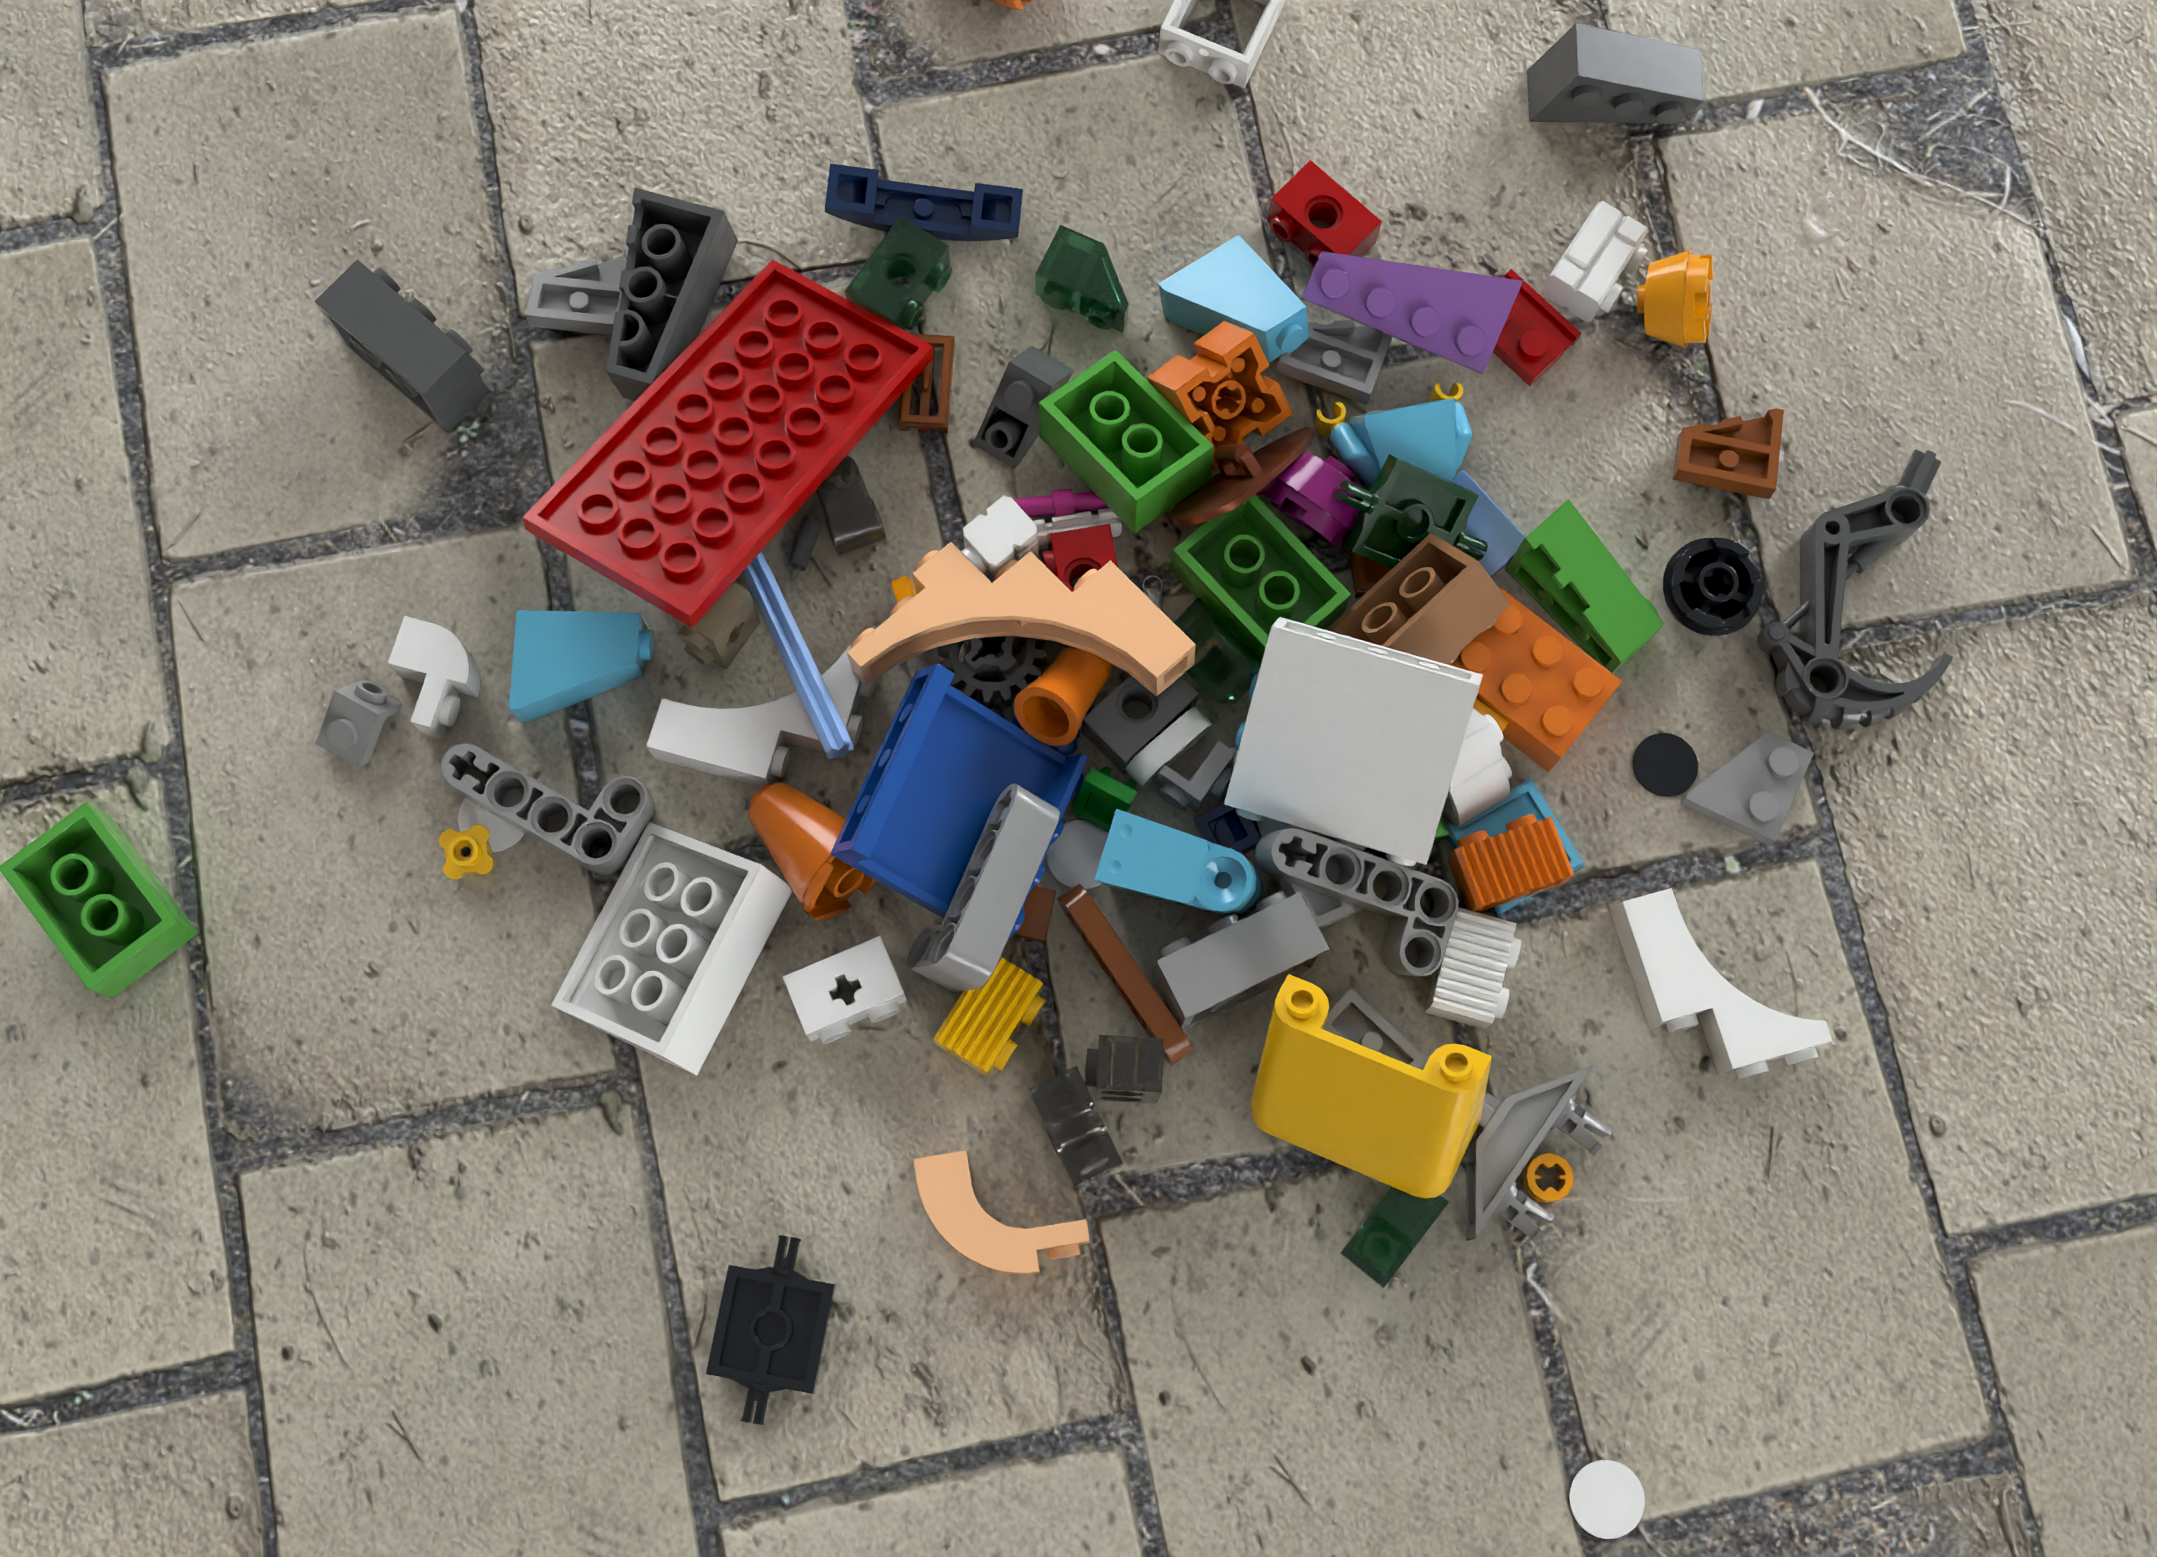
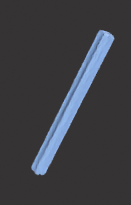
M761 551L742 574L827 757L831 760H838L852 752V741Z

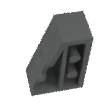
M1575 23L1527 70L1529 122L1678 124L1704 102L1701 49Z

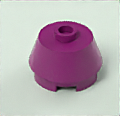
M1308 451L1304 452L1274 479L1264 494L1277 509L1297 524L1303 525L1315 534L1319 533L1318 538L1333 548L1338 547L1347 533L1350 534L1358 518L1359 509L1336 500L1337 490L1355 496L1339 487L1345 480L1356 485L1350 480L1354 473L1332 456L1323 461Z

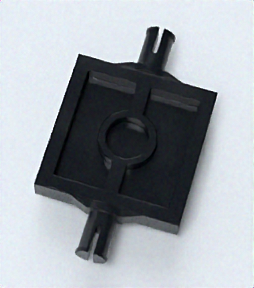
M784 1235L778 1236L779 1240L773 1267L749 1269L728 1265L706 1370L708 1375L733 1379L748 1388L741 1421L752 1422L757 1401L753 1424L764 1425L769 1392L789 1389L815 1394L836 1284L809 1280L794 1271L801 1239L790 1238L788 1253L785 1258L789 1237Z

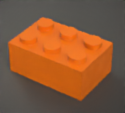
M1500 587V590L1511 605L1498 616L1497 621L1492 627L1481 632L1450 665L1483 675L1476 698L1510 722L1502 732L1503 737L1549 772L1623 681Z

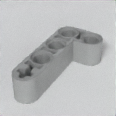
M469 743L453 746L444 754L441 761V773L444 779L461 796L599 875H610L617 872L626 863L655 814V803L652 796L637 778L631 776H618L610 780L588 811L478 746ZM466 767L470 769L477 767L488 779L486 786L471 775L466 774L463 776V770ZM514 787H523L524 796L519 804L513 807H504L503 797L505 793ZM627 794L640 795V803L635 811L629 814L617 813V804L623 796ZM557 812L568 813L567 824L562 830L554 833L546 832V822L552 814ZM600 837L612 838V847L607 855L601 858L589 857V848L596 839Z
M1014 783L1009 785L1000 794L992 808L942 924L927 927L919 934L909 951L906 963L907 968L951 992L976 990L988 981L997 966L1056 829L1060 815L1058 808Z
M1289 828L1269 832L1260 838L1256 846L1255 857L1258 866L1264 873L1390 918L1381 949L1383 963L1389 971L1402 976H1426L1432 974L1440 967L1459 903L1457 893L1449 883L1302 829ZM1286 844L1285 850L1288 853L1297 856L1307 855L1305 861L1286 862V856L1279 852L1280 845ZM1331 856L1338 861L1341 868L1340 877L1335 883L1329 880L1325 871L1326 863ZM1378 874H1381L1387 882V893L1383 899H1379L1373 890V881ZM1424 891L1430 893L1434 902L1433 910L1428 916L1424 914L1420 906V899ZM1411 940L1417 944L1419 949V957L1414 965H1410L1405 956L1406 946Z

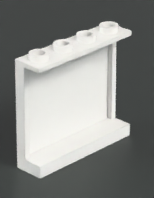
M1279 617L1270 629L1224 804L1235 807L1238 815L1250 820L1264 821L1268 817L1285 822L1287 829L1296 828L1313 834L1318 832L1335 837V842L1360 851H1364L1368 847L1385 852L1388 860L1400 865L1415 866L1416 862L1426 865L1432 851L1436 831L1483 675Z

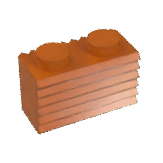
M1530 814L1505 825L1507 832L1488 837L1487 831L1482 830L1457 840L1459 847L1450 854L1448 863L1451 866L1452 874L1455 876L1456 884L1459 887V892L1462 895L1467 910L1479 913L1565 884L1574 876L1552 817L1537 821L1535 814Z

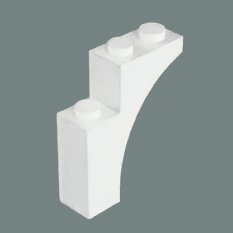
M849 645L840 658L821 677L850 736L852 744L856 745L863 725V716L857 715L862 697H871L876 680L865 686L852 672L847 652L851 649V645ZM797 691L781 699L761 705L730 709L697 707L662 698L646 746L654 759L758 787H763L767 784L773 785L775 776L781 778L784 776L790 757V748L785 747V743L826 753Z
M1672 888L1623 901L1610 911L1649 1029L1666 1024L1668 1033L1677 1032L1699 1025L1698 1015L1718 1075L1736 1071L1738 1080L1768 1072L1769 1068L1766 1062L1777 1058L1785 1057L1787 1066L1819 1057L1816 1047L1832 1042L1826 1021L1803 1019L1770 1009L1752 1000L1723 978L1695 944L1684 923Z

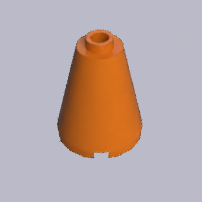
M783 782L774 785H764L753 795L750 801L749 820L801 906L815 920H830L844 913L852 907L846 900L857 889L864 895L871 889L876 882L875 879L830 854L847 819L846 817Z

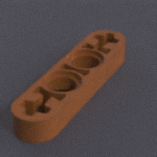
M1078 884L1058 897V902L1065 915L1164 1059L1170 1065H1173L1191 1053L1193 1047L1186 1034L1085 888Z

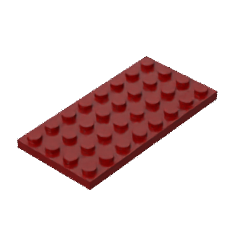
M772 259L522 517L525 530L693 628L932 361L933 346Z

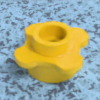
M475 824L470 830L456 832L453 829H447L442 832L439 837V845L445 851L446 862L443 865V873L448 878L458 880L464 874L478 873L486 875L491 872L494 867V859L492 857L491 845L488 842L491 836L488 828ZM465 847L471 849V854L467 857H464L462 854Z

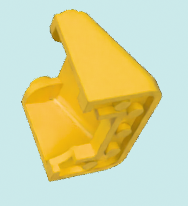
M1288 974L1275 1000L1251 1096L1250 1111L1256 1126L1272 1136L1415 1197L1424 1199L1435 1198L1444 1193L1450 1186L1481 1119L1492 1056L1465 1045L1456 1043L1446 1044L1437 1048L1432 1053L1423 1070L1323 1030L1329 1014L1328 997L1316 985Z

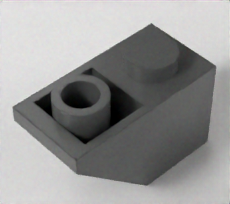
M1034 346L1029 347L1013 358L1007 365L973 445L1015 469L1039 435V402L1068 383L1074 370Z

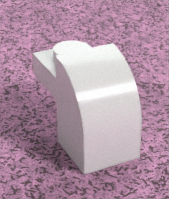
M404 616L388 664L400 677L423 683L410 722L423 735L443 740L447 726L452 727L459 714L460 698L457 697L458 693L478 698L480 692L478 666L472 655L452 632L440 625Z

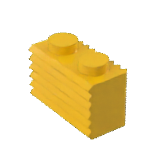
M1000 956L993 974L981 988L962 992L933 1038L934 1044L986 1077L991 1074L994 1067L1003 1071L1018 1048V1044L1012 1041V1038L1023 1022L1031 1027L1046 1003V1000L1039 996L1043 990V982Z

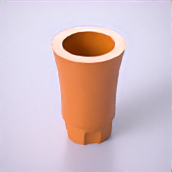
M1069 646L1063 649L1052 664L1036 680L1016 695L1014 713L1019 724L1029 735L1042 743L1052 746H1064L1071 743L1076 738L1083 719L1095 698L1105 687L1108 676L1112 671V664L1093 653Z

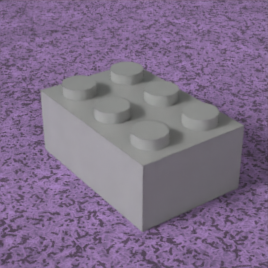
M1284 891L1275 893L1255 905L1257 910L1249 917L1239 920L1237 914H1232L1208 927L1210 933L1204 936L1203 939L1192 943L1189 936L1184 937L1160 950L1162 956L1156 961L1152 978L1166 1007L1182 1030H1186L1283 983L1288 974L1297 976L1318 966L1330 948L1301 892L1288 898Z

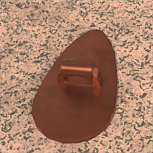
M1304 427L1253 453L1246 444L1218 446L1214 451V458L1220 473L1175 505L1171 511L1174 523L1181 526L1199 524L1231 511L1250 499L1304 452L1315 436L1312 428Z

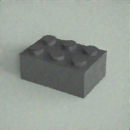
M357 259L314 302L343 344L449 433L489 393L480 376L484 369L470 355L473 351L472 348L457 332L449 329L446 333L442 332L433 324L437 319L424 304L416 298H413L408 303L398 294L401 290L398 284L385 271L378 267L372 272Z

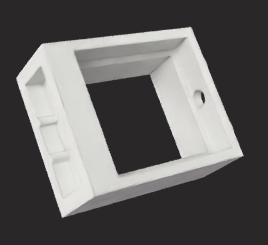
M1174 0L1161 27L1159 54L1166 56L1169 61L1178 66H1191L1208 73L1214 80L1220 83L1235 84L1245 89L1286 0H1253L1266 5L1244 54L1184 31L1183 28L1197 0Z

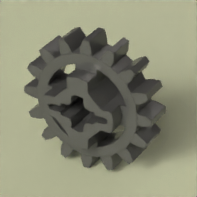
M1019 636L969 639L966 641L968 642L970 652L964 655V661L961 664L959 652L964 641L937 647L938 656L944 658L939 664L955 674L950 685L957 690L964 688V694L974 700L977 696L982 697L983 704L988 709H991L993 700L1001 698L1006 708L1011 707V695L1014 693L1018 694L1028 686V681L1032 683L1042 674V671L1037 667L1047 665V652L1040 650L1046 646V640ZM1025 645L1027 651L1026 658L1022 667L1019 668L1014 657L1021 652V647ZM989 650L995 655L1001 651L1002 656L996 658L994 655L988 654L984 657V652Z

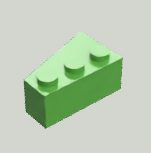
M1569 499L1523 539L1505 570L1590 657L1612 674L1649 642L1664 625L1654 605L1643 597Z

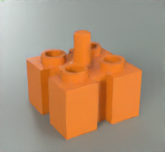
M1223 321L1193 343L1197 350L1196 356L1189 360L1177 355L1147 377L1149 383L1214 445V451L1220 445L1245 444L1242 438L1250 432L1263 437L1293 415L1279 383L1261 375V372L1270 365L1255 334L1226 321ZM1213 452L1212 469L1218 471L1219 467Z

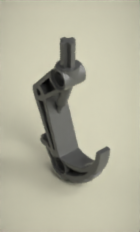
M1917 449L1914 450L1897 485L1888 487L1884 493L1821 514L1801 536L1800 607L1782 623L1771 622L1767 624L1758 634L1757 644L1763 652L1771 653L1778 669L1776 679L1778 698L1784 697L1787 704L1800 714L1802 720L1806 723L1817 725L1825 718L1830 720L1832 728L1848 730L1853 729L1858 722L1863 727H1870L1881 723L1884 718L1891 719L1906 711L1910 704L1916 703L1925 696L1937 683L1953 659V656L1944 652L1934 660L1931 667L1922 677L1910 682L1896 684L1868 679L1838 660L1845 581L1854 572L1862 573L1892 546L1905 542L1926 522L1929 517L1930 508L1928 499L1925 496L1941 464V461L1935 459L1937 454L1927 450L1923 453ZM1891 509L1899 511L1906 519V524L1896 520L1892 515ZM1799 620L1800 639L1790 634L1789 631ZM1810 675L1817 676L1823 680L1826 685V693L1819 692L1813 688L1810 683Z

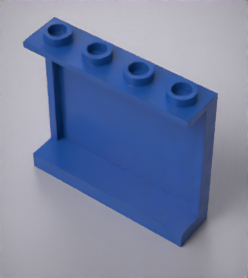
M937 663L915 672L830 854L944 919L995 802L1012 783L1017 784L1058 808L1060 815L1056 829L1008 938L1010 939L1019 930L1024 921L1025 910L1023 907L1030 891L1038 885L1045 871L1043 861L1050 845L1062 833L1065 820L1062 817L1067 805L1076 796L1083 784L1084 775L1082 771L1088 756L1080 753L1066 757L1047 744L1036 740L1026 731L952 687L950 683L955 674Z

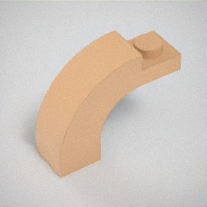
M967 1150L913 1159L919 1195L929 1219L950 1246L978 1265L1008 1274L1040 1273L1037 1252L1047 1250L1049 1260L1080 1255L1079 1245L1090 1242L1086 1219L1027 1229L1010 1227L993 1219L984 1211L975 1197Z

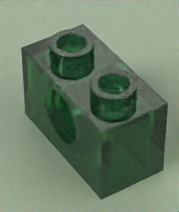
M900 216L846 288V299L903 330L908 329L911 331L921 320L925 311L924 303L933 291L936 293L942 291L951 277L952 267L950 265L949 245ZM898 277L913 279V282L907 286H896L891 283Z

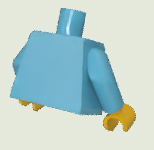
M1436 383L1426 403L1350 417L1351 425L1344 423L1346 408L1341 402L1333 404V415L1336 419H1327L1322 415L1320 409L1316 411L1315 428L1317 432L1324 437L1330 438L1343 461L1368 487H1372L1375 484L1389 454L1444 479L1454 481L1456 470L1461 467L1473 437L1464 407L1459 403L1464 390L1460 383H1453L1449 396L1443 394L1440 384Z

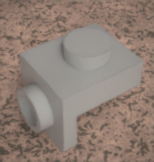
M358 681L335 690L315 744L353 765L361 767L370 762L385 719L398 714L402 703L387 695L388 691L383 686L370 681Z
M1218 741L1190 781L1168 766L1163 765L1156 779V784L1162 788L1159 791L1160 795L1170 804L1181 810L1188 806L1195 812H1198L1211 793L1220 797L1228 787L1233 769L1230 767L1236 752Z

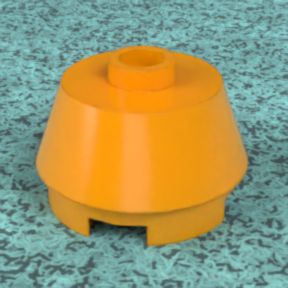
M1690 249L1649 264L1646 284H1639L1637 292V313L1644 314L1646 335L1685 349L1688 347V343H1706V339L1709 338L1712 318V305H1710V280L1714 278L1712 255H1693V251Z

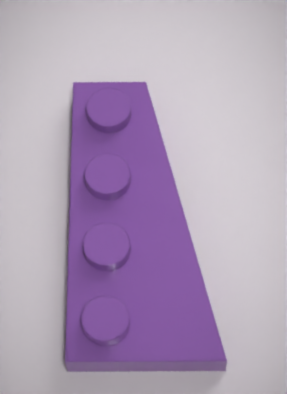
M1322 251L1301 299L1483 374L1523 281Z

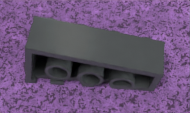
M634 187L632 204L635 210L633 223L628 226L626 244L629 248L625 270L621 271L619 289L622 292L619 312H615L606 368L607 374L622 397L633 401L699 336L738 242L724 211Z

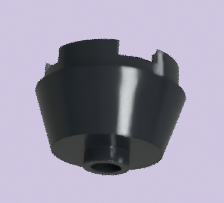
M1718 537L1697 539L1679 548L1667 563L1663 575V593L1667 608L1672 617L1682 626L1696 633L1708 636L1728 635L1746 626L1757 613L1764 592L1763 577L1761 578L1756 564L1749 556L1751 554L1750 551L1738 542Z

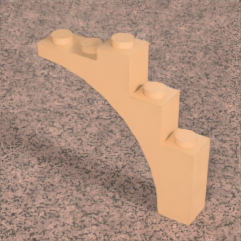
M950 542L940 551L933 550L929 552L917 564L915 571L912 573L917 595L915 597L907 596L899 601L892 609L890 617L876 629L868 628L859 634L853 641L851 649L847 652L852 672L867 686L899 663L935 647L985 637L1019 636L1051 640L1095 654L1126 671L1157 697L1194 665L1196 644L1111 560L1098 571L1096 569L1087 571L1077 581L1074 591L1071 592L1031 551L1019 561L1013 559L1007 562L997 572L992 583Z

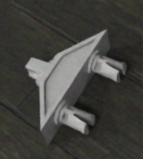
M1593 1065L1508 1096L1502 1100H1498L1489 1093H1485L1481 1119L1467 1147L1466 1241L1476 1239L1491 1216L1494 1217L1496 1214H1499L1528 1235L1534 1242H1537L1544 1234L1527 1215L1545 1224L1552 1222L1555 1215L1516 1189L1517 1182L1515 1180L1548 1131L1553 1130L1555 1127L1589 1150V1153L1593 1156L1603 1145L1587 1130L1602 1138L1611 1135L1613 1131L1611 1126L1604 1124L1574 1102L1576 1098L1574 1093Z

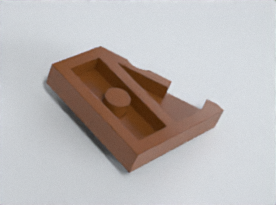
M1778 408L1767 411L1764 417L1743 421L1741 416L1723 419L1716 425L1704 423L1683 428L1677 438L1672 480L1770 499L1776 490L1784 410Z

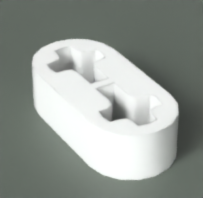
M1196 706L1192 707L1142 749L1129 762L1125 770L1143 789L1156 781L1157 774L1163 765L1171 768L1210 732L1213 724Z

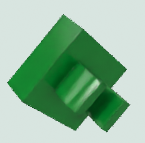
M1107 766L1103 767L1100 771L1092 767L1082 784L1071 813L1109 833L1116 809L1129 813L1137 795V791L1134 790L1136 784L1134 780L1129 779L1126 785L1109 777L1112 769Z

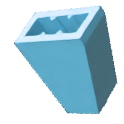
M1237 235L1158 284L1163 314L1170 322L1201 335L1207 334L1223 321L1244 328L1255 334L1269 363L1284 353L1296 350L1305 340L1310 338L1307 307L1240 235Z
M517 610L509 699L510 711L519 722H531L643 677L645 674V660H653L655 640L653 630H647V626L640 613Z

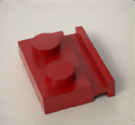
M1510 269L1504 278L1521 280L1523 283L1493 353L1525 383L1531 386L1563 356L1570 346H1573L1578 341L1582 333L1516 272Z

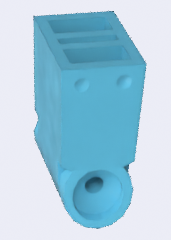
M1119 809L1115 811L1094 879L1112 888L1224 917L1232 914H1237L1238 917L1248 915L1256 908L1255 905L1261 901L1264 889L1261 873L1243 854L1231 848L1220 846Z

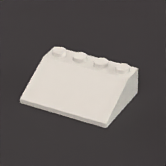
M649 822L551 1006L697 1076L789 899L792 889L786 882L761 864Z

